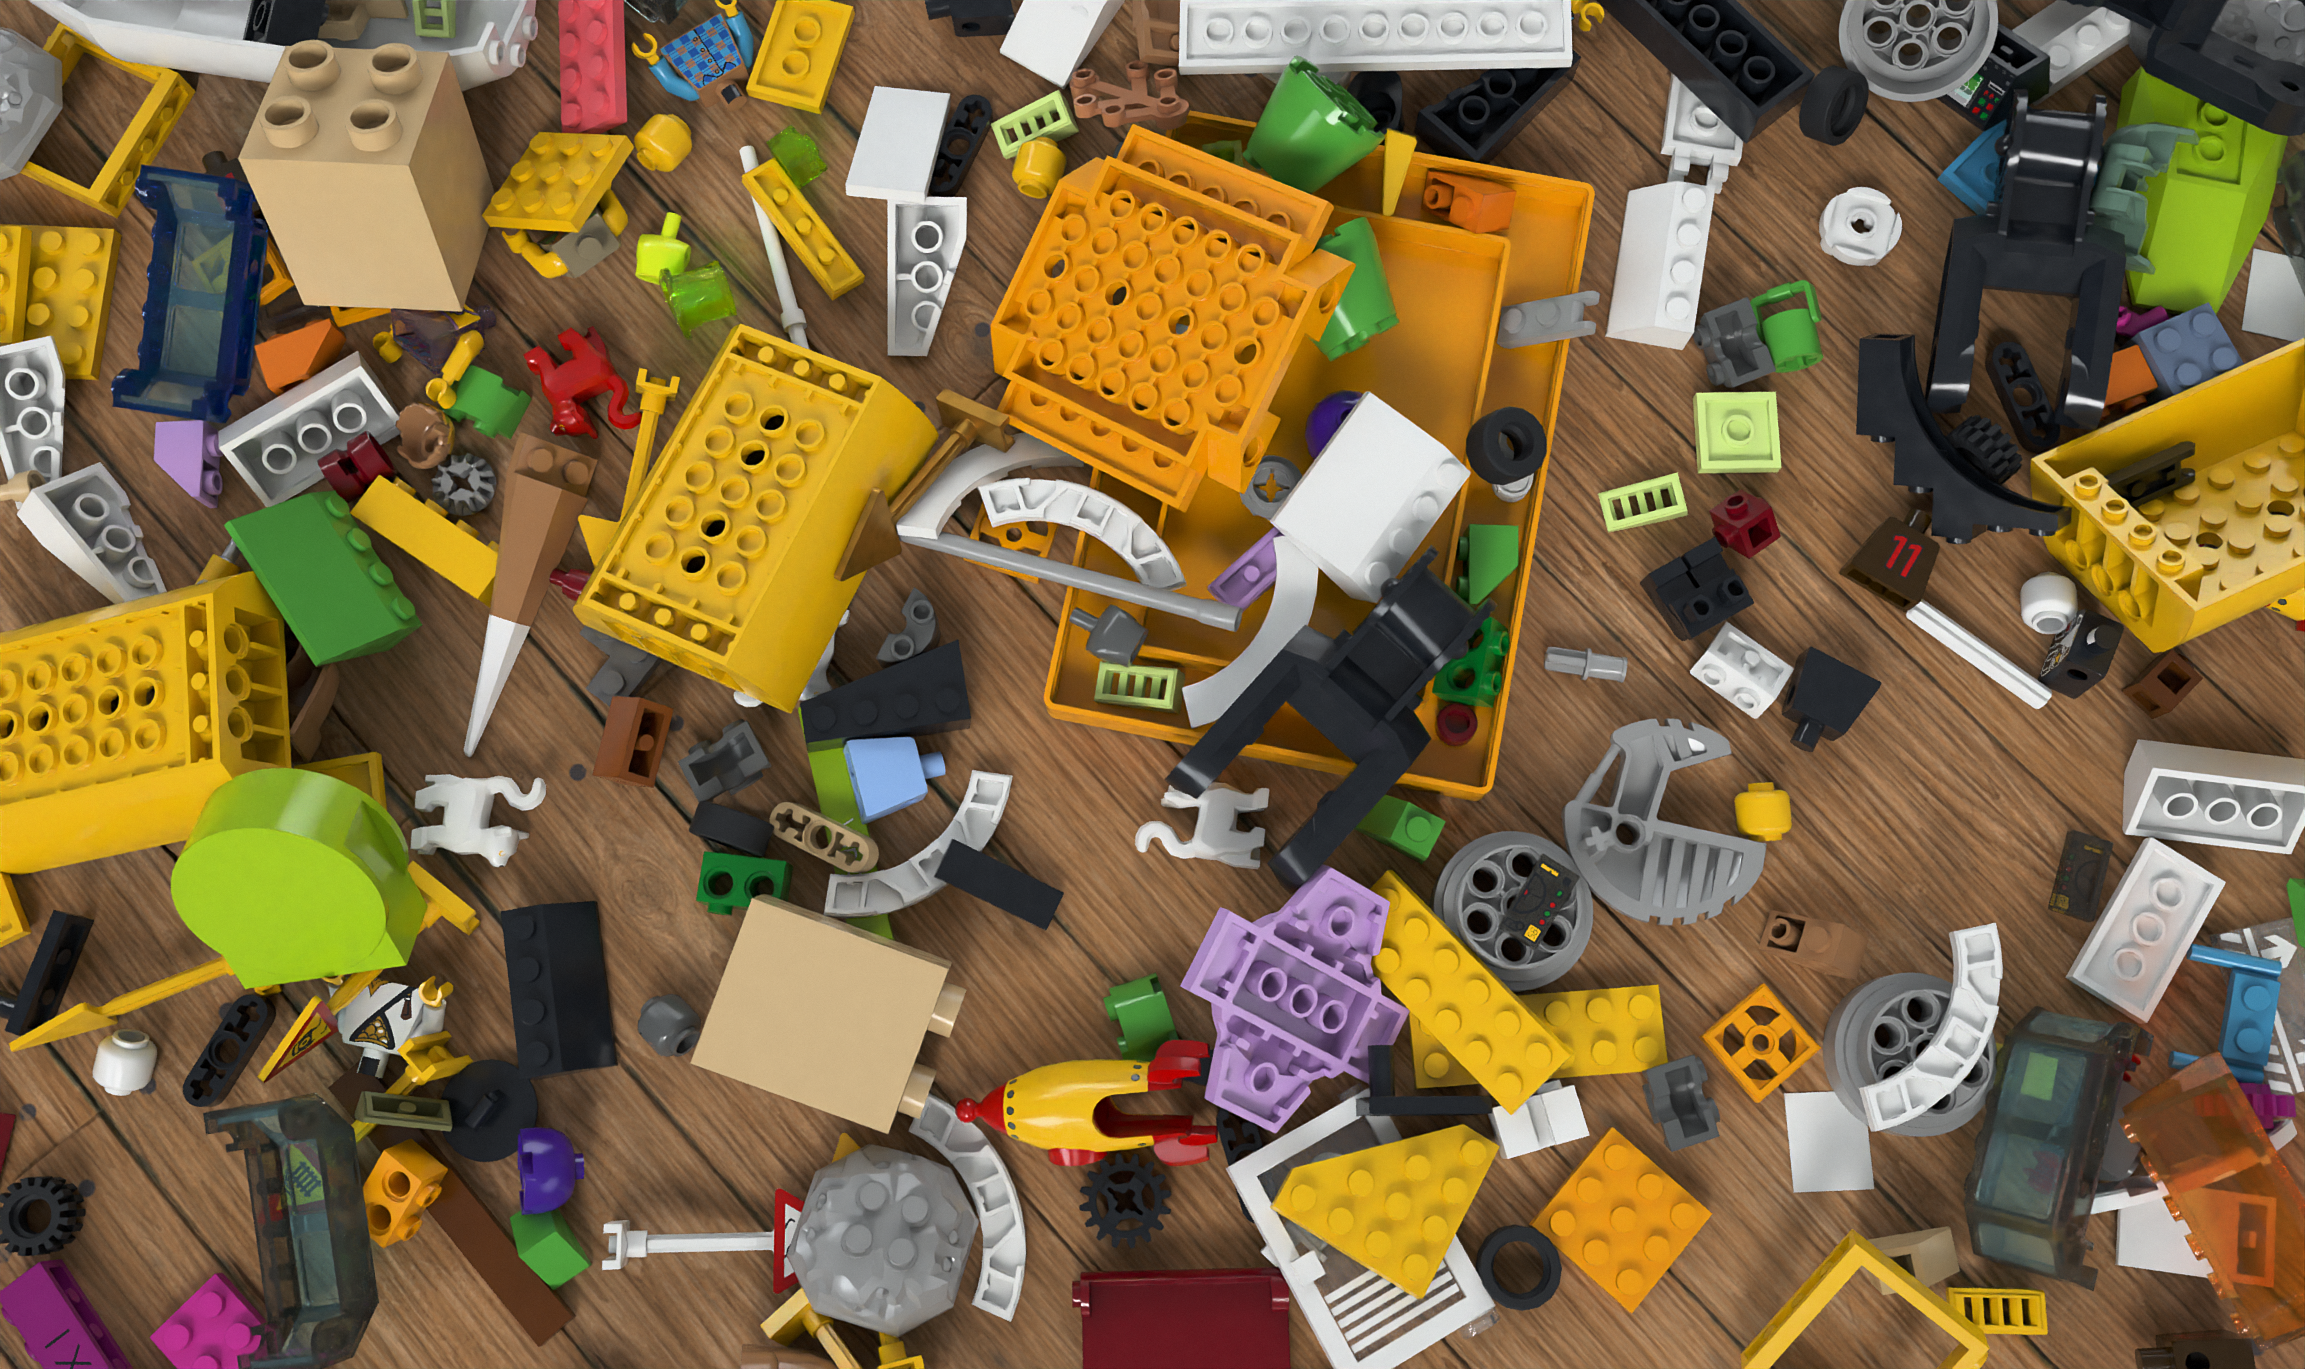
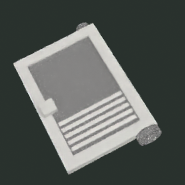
M1359 1083L1338 1095L1342 1102L1341 1104L1232 1164L1226 1170L1333 1369H1393L1457 1329L1463 1340L1490 1328L1501 1318L1495 1309L1496 1305L1482 1285L1477 1271L1456 1234L1423 1299H1416L1270 1208L1290 1169L1403 1140L1390 1116H1356V1099L1370 1097L1369 1088L1363 1090Z

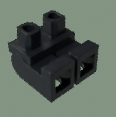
M1716 537L1654 570L1640 582V585L1674 635L1681 641L1695 638L1754 604L1741 578L1733 568L1729 569L1720 554L1723 549Z

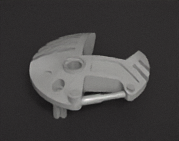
M1667 718L1664 720L1665 726H1659L1657 719L1642 720L1623 726L1611 734V746L1594 773L1589 775L1575 799L1568 802L1562 809L1561 818L1563 819L1564 839L1569 856L1573 859L1581 876L1588 883L1589 889L1608 906L1623 915L1645 923L1649 922L1650 916H1656L1657 925L1670 926L1673 923V918H1681V925L1696 923L1697 916L1705 913V920L1722 913L1723 904L1731 899V906H1733L1749 892L1763 871L1767 844L1658 820L1656 816L1671 771L1731 755L1732 752L1729 741L1725 737L1702 725L1690 722L1688 724L1689 729H1686L1679 719ZM1619 753L1620 764L1608 807L1590 804L1591 799L1603 782L1602 778ZM1618 825L1626 826L1631 830L1633 834L1631 845L1622 844L1616 837Z

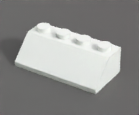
M2057 0L2013 29L2014 33L2050 56L2049 93L2033 102L2035 106L2126 46L2129 41L2132 21L2105 7H2085L2081 4L2072 5L2067 1Z
M1672 181L1628 192L1605 337L1678 350L1684 349L1695 328L1715 187Z
M356 351L218 431L219 449L266 507H270L288 500L324 479L325 476L320 470L317 460L335 449L347 450V442L364 431H369L380 445L401 434L395 426L396 421L399 420L400 413L381 381L359 351Z
M2138 739L2124 772L2122 830L2126 835L2291 854L2305 826V759Z

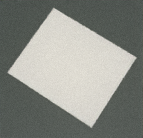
M2253 249L2242 324L2243 331L2293 342L2305 338V259Z
M1834 1091L1784 1093L1794 1193L1874 1189L1868 1126L1845 1108Z

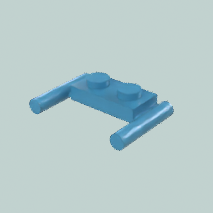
M2192 943L2187 951L2188 960L2232 968L2217 1050V1060L2171 1051L2168 1065L2170 1068L2231 1081L2262 1084L2264 1079L2263 1066H2267L2281 985V982H2278V977L2281 974L2282 963L2277 960Z

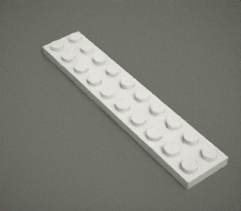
M1180 0L1179 73L1180 75L1282 73L1296 55L1315 64L1319 69L1317 72L1571 67L1573 59L1571 0Z

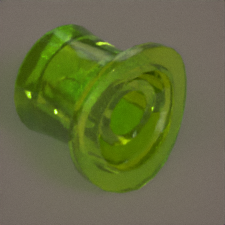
M717 259L693 270L673 275L666 267L659 271V283L665 301L687 340L693 339L691 330L714 320L737 316L730 285Z

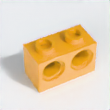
M412 1139L387 1148L382 1152L346 1218L383 1249L400 1240L407 1241L420 1229L423 1222L420 1218L426 1207L432 1204L442 1190L439 1185L448 1169Z

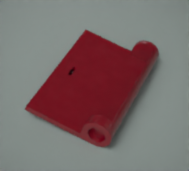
M1279 1267L1081 1272L1080 1281H1072L1073 1308H1081L1083 1369H1291L1288 1318L1289 1285Z

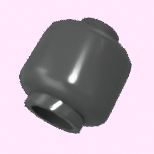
M667 994L661 997L655 996L649 999L641 1008L637 1030L658 1055L665 1057L674 1055L679 1057L688 1053L698 1043L701 1019L681 996L676 994Z

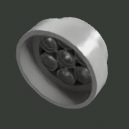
M1844 0L1839 25V44L1842 57L1849 70L1865 76L1870 91L1884 98L1903 102H1917L1943 96L1970 80L1988 58L1997 36L1998 1ZM1917 4L1925 5L1930 10L1927 15L1921 18L1912 17L1907 11ZM1876 21H1885L1891 28L1885 33L1877 34L1872 32L1869 26ZM1947 27H1955L1961 32L1958 37L1952 40L1941 38L1939 33ZM1908 43H1915L1921 47V51L1912 56L1903 54L1900 49Z
M1503 831L1492 833L1473 840L1464 846L1446 863L1439 873L1432 889L1429 904L1431 910L1513 993L1542 987L1555 981L1570 970L1584 952L1593 925L1591 892L1588 883L1581 876L1573 859L1551 841L1526 832ZM1521 856L1530 862L1532 871L1529 877H1521L1514 872L1512 868L1514 857ZM1542 860L1562 872L1558 879L1538 867ZM1484 871L1491 876L1493 887L1490 892H1481L1476 889L1473 884V874L1475 872ZM1535 871L1543 878L1546 887L1548 883H1557L1564 889L1565 900L1562 904H1557L1555 909L1548 907L1550 900L1546 895L1541 907L1534 912L1526 914L1523 919H1515L1507 911L1508 899L1521 896ZM1536 875L1530 883L1529 889L1530 893L1541 899L1531 894L1527 897H1522L1521 900L1526 906V911L1538 906L1543 898L1544 886ZM1565 877L1572 880L1569 887L1562 884ZM1546 909L1551 911L1549 918L1543 916V911ZM1477 912L1486 918L1488 927L1485 934H1475L1469 929L1467 918L1470 913ZM1508 916L1516 922L1522 921L1525 927L1523 930L1515 932L1503 923ZM1544 918L1546 924H1551L1558 929L1560 941L1557 946H1549L1544 943L1540 935L1536 944H1534L1522 935L1530 922L1541 929L1542 926L1538 925V920ZM1508 919L1505 924H1507L1508 926H1510V922H1513V921H1511V920ZM1511 924L1510 927L1516 929L1515 924ZM1518 924V928L1522 929L1523 925ZM1505 939H1512L1519 944L1521 956L1517 962L1509 961L1502 955L1501 945Z
M1898 973L1875 978L1850 991L1831 1014L1823 1040V1061L1826 1075L1833 1091L1845 1108L1867 1126H1869L1859 1088L1883 1080L1884 1072L1888 1068L1893 1070L1894 1073L1905 1068L1917 1058L1916 1047L1920 1042L1928 1046L1945 1017L1951 998L1952 983L1923 973ZM1911 999L1915 1000L1921 1008V1016L1917 1022L1907 1012V1005ZM1879 1025L1883 1026L1889 1034V1042L1885 1048L1879 1046L1875 1040L1874 1033ZM1993 1032L1981 1056L1971 1069L1970 1077L1966 1082L1962 1080L1950 1094H1946L1940 1099L1934 1108L1930 1107L1927 1111L1913 1119L1879 1131L1895 1136L1927 1137L1945 1134L1970 1121L1985 1105L1995 1083L1998 1054Z

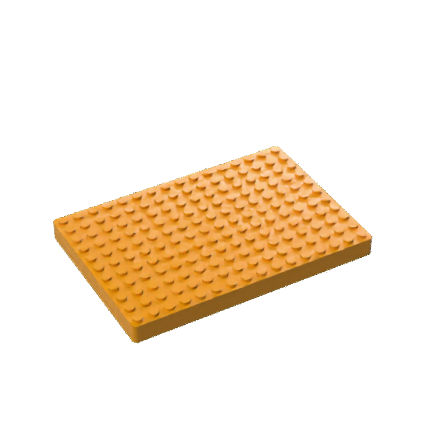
M1190 110L1187 115V122L1183 126L1166 131L1165 137L1272 178L1263 168L1258 170L1253 167L1242 155L1247 149L1248 141L1257 122ZM1379 145L1369 155L1311 195L1326 200L1334 206L1320 238L1329 234L1336 235L1334 230L1349 221L1360 217L1367 218L1376 236L1396 309V316L1400 323L1382 334H1375L1369 338L1370 342L1350 354L1347 352L1332 362L1308 337L1303 336L1267 410L1281 418L1263 456L1274 455L1286 458L1299 469L1303 477L1314 462L1307 449L1305 429L1307 418L1315 404L1327 394L1340 390L1358 391L1362 394L1371 392L1443 444L1471 472L1396 576L1397 579L1400 580L1432 545L1440 553L1427 568L1456 593L1457 577L1463 576V561H1457L1456 558L1459 536H1463L1469 524L1518 526V567L1486 598L1491 597L1498 604L1489 617H1493L1508 628L1510 638L1509 650L1503 656L1500 670L1502 686L1499 694L1495 696L1493 708L1466 705L1474 711L1478 720L1474 737L1470 742L1462 746L1445 744L1436 734L1435 721L1440 710L1452 703L1446 702L1432 693L1434 676L1425 687L1417 692L1423 701L1414 710L1432 739L1412 765L1393 785L1469 801H1479L1492 789L1494 784L1570 342L1569 338L1511 349L1503 348L1497 344L1501 309L1505 306L1578 293L1595 191L1590 184L1414 151L1394 213L1391 216L1383 215V210L1381 209L1385 146ZM1434 170L1485 178L1517 191L1509 229L1475 234L1422 210L1421 206L1428 171ZM1185 315L1181 317L1177 323L1189 327L1190 316ZM1251 344L1243 350L1241 354L1242 364H1248L1255 358L1257 352L1255 344ZM1508 406L1523 408L1534 415L1542 425L1547 439V454L1541 467L1534 472L1530 490L1523 499L1517 502H1506L1498 498L1492 489V484L1480 478L1470 466L1466 454V438L1471 427L1480 418ZM1507 437V445L1512 451H1514L1512 442ZM1093 467L1089 487L1118 500L1137 513L1170 549L1187 582V586L1172 592L1198 599L1217 601L1207 590V586L1274 527L1268 519L1258 515L1253 516L1251 511L1242 504L1238 491L1209 478L1208 468L1185 513ZM1270 473L1266 486L1259 487L1260 490L1266 491L1269 502H1272L1273 498H1275L1277 491H1283L1282 487L1276 486L1275 480H1273V473ZM1079 531L1073 566L1140 583L1132 569L1112 548L1096 537L1084 531ZM1318 567L1317 593L1308 626L1333 639L1343 629L1353 635L1352 632L1378 603L1350 598ZM1275 584L1242 613L1241 623L1236 632L1203 624L1189 617L1067 586L1044 692V702L1048 714L1055 719L1195 746L1216 721L1191 729L1184 696L1182 697L1179 714L1110 705L1094 701L1100 661L1103 660L1085 650L1090 632L1069 621V618L1076 607L1097 618L1101 616L1110 604L1126 611L1139 624L1149 630L1144 644L1132 664L1179 669L1185 674L1184 687L1203 681L1223 670L1250 645L1267 617L1274 595ZM1483 600L1474 610H1476L1485 600ZM1483 635L1476 638L1473 648L1482 642ZM1114 673L1111 689V694L1117 695L1119 673ZM1475 674L1467 679L1465 688L1474 682ZM1133 675L1130 676L1128 696H1133L1136 676ZM1147 678L1144 698H1150L1153 678ZM1164 680L1161 696L1162 700L1165 699L1167 680ZM1287 702L1263 726L1264 732L1252 745H1246L1238 754L1346 776L1356 765Z

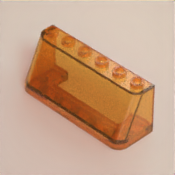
M2216 1050L2198 1058L2123 1106L2122 1110L2125 1116L2118 1119V1122L2129 1142L2133 1144L2140 1141L2147 1155L2141 1157L2140 1160L2152 1182L2156 1183L2162 1180L2169 1194L2162 1198L2175 1222L2184 1219L2192 1233L2184 1235L2196 1259L2200 1261L2207 1258L2214 1272L2206 1275L2220 1300L2229 1297L2236 1311L2229 1313V1316L2242 1339L2251 1336L2259 1351L2263 1352L2305 1336V1200L2219 1050Z

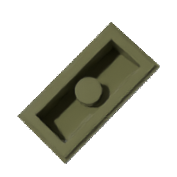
M365 1091L361 1092L355 1111V1119L365 1123L451 1131L452 1129L449 1101Z

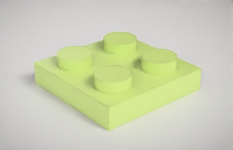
M1707 392L1694 395L1693 411L1698 473L1778 472L1782 468L1776 392Z

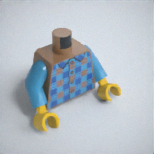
M715 0L717 6L725 9L727 16L724 18L721 12L659 48L661 56L657 55V42L650 34H643V37L649 42L651 47L649 53L641 52L634 42L632 43L634 55L648 60L650 63L648 68L668 93L688 101L698 100L704 107H711L722 101L729 112L737 111L746 104L747 98L741 88L748 84L750 78L747 69L753 64L754 38L743 12L738 11L735 6L737 0H733L729 5H724L719 0Z

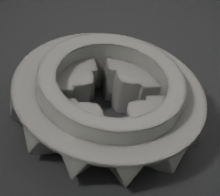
M468 452L466 455L461 456L451 455L450 460L438 465V472L435 478L431 479L434 492L432 495L438 504L449 513L459 516L472 515L484 509L492 500L496 490V476L491 466L483 458L481 459ZM460 476L464 479L468 477L467 481L475 491L472 493L469 490L460 488L455 492L458 486L454 482L453 477Z
M1274 455L1263 456L1245 494L1239 492L1242 504L1251 511L1253 516L1258 515L1270 521L1302 478L1299 469L1286 458ZM1270 473L1274 474L1273 480H1275L1276 486L1283 489V491L1276 492L1272 502H1269L1266 491L1259 488L1260 486H1266Z

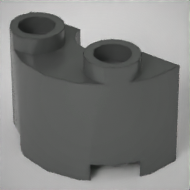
M1748 297L1704 313L1700 319V325L1694 328V342L1699 349L1704 350L1705 357L1709 363L1706 366L1707 375L1714 386L1723 384L1726 387L1733 388L1776 371L1767 345H1764L1758 337L1756 330L1758 322Z
M915 587L901 610V613L906 616V628L899 634L889 633L876 656L882 669L938 648L941 638L938 617L927 596Z
M740 719L728 724L722 730L723 738L714 744L710 740L699 742L688 750L690 755L678 761L698 802L707 801L712 803L715 797L725 791H729L732 796L764 776L761 770L772 766L747 720Z
M1689 1055L1642 1071L1648 1082L1642 1085L1649 1112L1654 1124L1661 1123L1665 1136L1664 1144L1671 1152L1720 1136L1716 1123L1720 1122L1718 1108L1711 1097H1704L1702 1091V1083L1707 1081L1708 1078L1704 1064L1699 1057Z

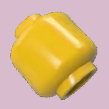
M656 114L652 116L634 136V145L638 151L637 158L639 162L651 171L657 169L662 172H671L692 150V133L690 128L682 119L674 114Z
M1037 137L1035 140L1022 143L1018 149L1012 169V178L1018 185V190L1029 197L1037 199L1046 198L1047 195L1053 194L1059 179L1063 178L1067 164L1066 156L1057 148L1058 144L1052 139Z
M1774 782L1748 784V792L1740 793L1735 797L1737 830L1742 835H1748V840L1757 842L1783 840L1782 833H1786L1792 828L1790 796L1783 790H1774Z

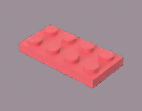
M624 0L559 1L562 133L601 134L627 122Z

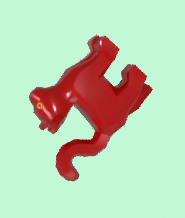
M593 326L587 328L588 332L584 337L572 327L557 335L565 351L573 352V358L559 366L540 346L523 354L529 369L536 376L540 375L542 392L552 406V421L549 428L556 437L563 435L577 437L587 433L593 439L599 438L588 412L580 404L609 390H612L614 393L607 407L608 420L613 426L626 430L635 428L641 423L643 413L640 411L630 415L623 413V407L629 396L627 383L618 375L611 364L609 350Z

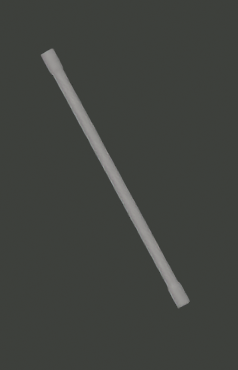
M941 531L938 539L898 535L899 540L902 542L1198 620L1200 623L1236 632L1241 623L1243 613L1241 607L1211 599H1198Z

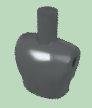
M1111 604L1099 618L1078 607L1073 610L1069 618L1070 622L1090 632L1085 648L1087 652L1103 661L1117 663L1127 668L1133 663L1149 632L1132 615Z

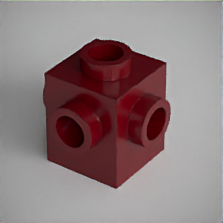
M1742 489L1728 496L1723 502L1709 510L1714 524L1712 533L1719 544L1724 548L1730 547L1748 559L1781 537L1772 507L1763 498H1756Z

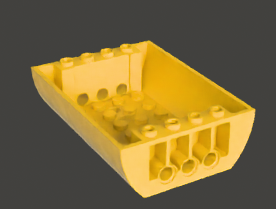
M740 323L730 330L573 606V612L583 625L791 714L867 572L866 570L842 582L834 578L837 567L872 490L875 487L883 490L890 507L895 498L922 469L939 437V433L928 417L909 398L882 377ZM777 415L784 417V422L778 429H765L766 422L771 417ZM756 450L765 451V456L760 463L752 466L746 465V459L750 453ZM719 520L725 521V528L721 534L715 537L707 536L706 532L711 523ZM698 556L705 557V565L700 571L695 573L687 572L686 567L691 559Z
M2305 338L2031 459L2030 479L2032 498L2049 504L2072 507L2071 523L2056 532L2053 536H2042L2048 552L2153 653L2164 652L2305 588ZM2190 441L2195 443V454L2181 460V469L2191 468L2195 470V481L2136 508L2129 505L2126 499L2119 496L2108 486L2109 481L2104 477L2181 442ZM2271 512H2283V513H2286V514L2289 515V516L2286 517V516H2284V515H2279V514L2272 515V514H2270V513H2271ZM2200 544H2212V545H2215V546L2218 547V548H2217V549H2213V548H2210V547H2200V546H2198V545H2200Z
M254 571L227 576L0 633L1 872L23 875L188 840L205 803L218 787L233 780L234 777L247 772L270 768H292L284 617ZM154 686L155 695L152 702L148 705L146 696ZM119 696L118 707L112 713L111 702ZM48 713L49 718L47 724L45 725V716Z

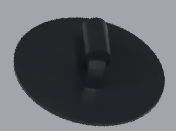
M490 1059L467 1065L451 1078L441 1096V1100L449 1101L452 1120L451 1131H442L446 1141L457 1153L470 1160L493 1162L511 1156L517 1152L520 1129L534 1128L536 1125L538 1100L535 1089L530 1080H520L518 1067L505 1061Z

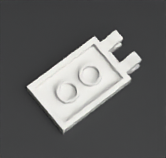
M1671 73L1661 154L1672 155L1667 182H1684V175H1688L1690 164L1706 166L1709 169L1705 186L1715 187V193L1720 194L1722 183L1728 179L1729 165L1737 166L1741 160L1743 141Z

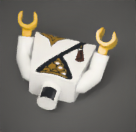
M346 974L322 978L329 982L330 998L349 978L345 976ZM435 976L423 982L419 988L374 979L348 1006L338 1011L335 1018L338 1021L337 1026L342 1034L343 1043L364 1048L357 1073L383 1078L390 1054L401 1056L397 1050L409 1038L441 1032L443 1030L446 1009L444 998L452 993L453 985L447 981L437 990L434 985Z

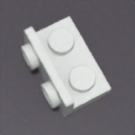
M1726 621L1704 654L1694 664L1690 673L1752 718L1757 719L1777 698L1794 668Z

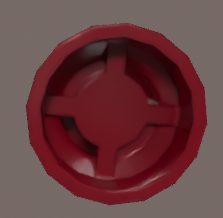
M364 431L348 441L347 450L335 449L317 460L319 468L329 484L347 504L362 496L368 490V484L373 483L378 475L388 480L397 474L396 468L389 456L369 431ZM354 466H356L359 470L356 473H353V471L351 470V468Z

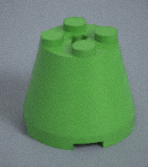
M1296 55L1284 68L1248 141L1247 149L1242 155L1256 169L1260 170L1263 168L1272 177L1271 179L1308 194H1313L1373 152L1385 139V135L1380 130L1378 133L1374 132L1373 128L1376 126L1377 121L1339 83L1335 84L1324 75L1317 76L1318 67L1307 59Z
M1366 217L1354 219L1337 227L1334 230L1336 235L1329 234L1320 238L1313 250L1315 252L1320 248L1356 264L1320 341L1317 342L1309 338L1328 357L1330 362L1347 352L1350 354L1370 342V337L1377 333L1382 334L1400 323L1396 316L1397 313L1376 236Z

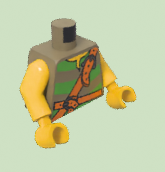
M610 184L579 233L552 231L537 243L532 242L526 229H518L519 232L512 236H508L502 231V236L511 251L521 253L542 276L551 279L558 276L577 278L622 245L621 233L628 224V216L615 193L611 190L612 184Z

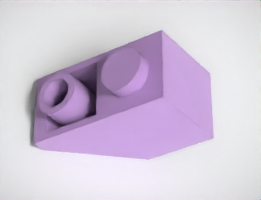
M204 420L156 422L154 461L191 497L209 508H217L218 495L221 494L223 488L222 477L219 473L220 457L223 456V452L219 449L218 430Z

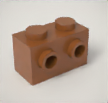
M613 696L592 775L628 786L654 788L674 708L640 697Z

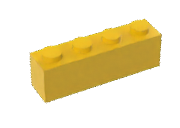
M378 475L351 510L350 514L490 608L499 545L491 540L488 546L477 540L480 533L464 521L459 520L454 525L445 519L449 512L429 498L424 504L415 499L413 496L417 491L396 477L393 483H391L381 475Z

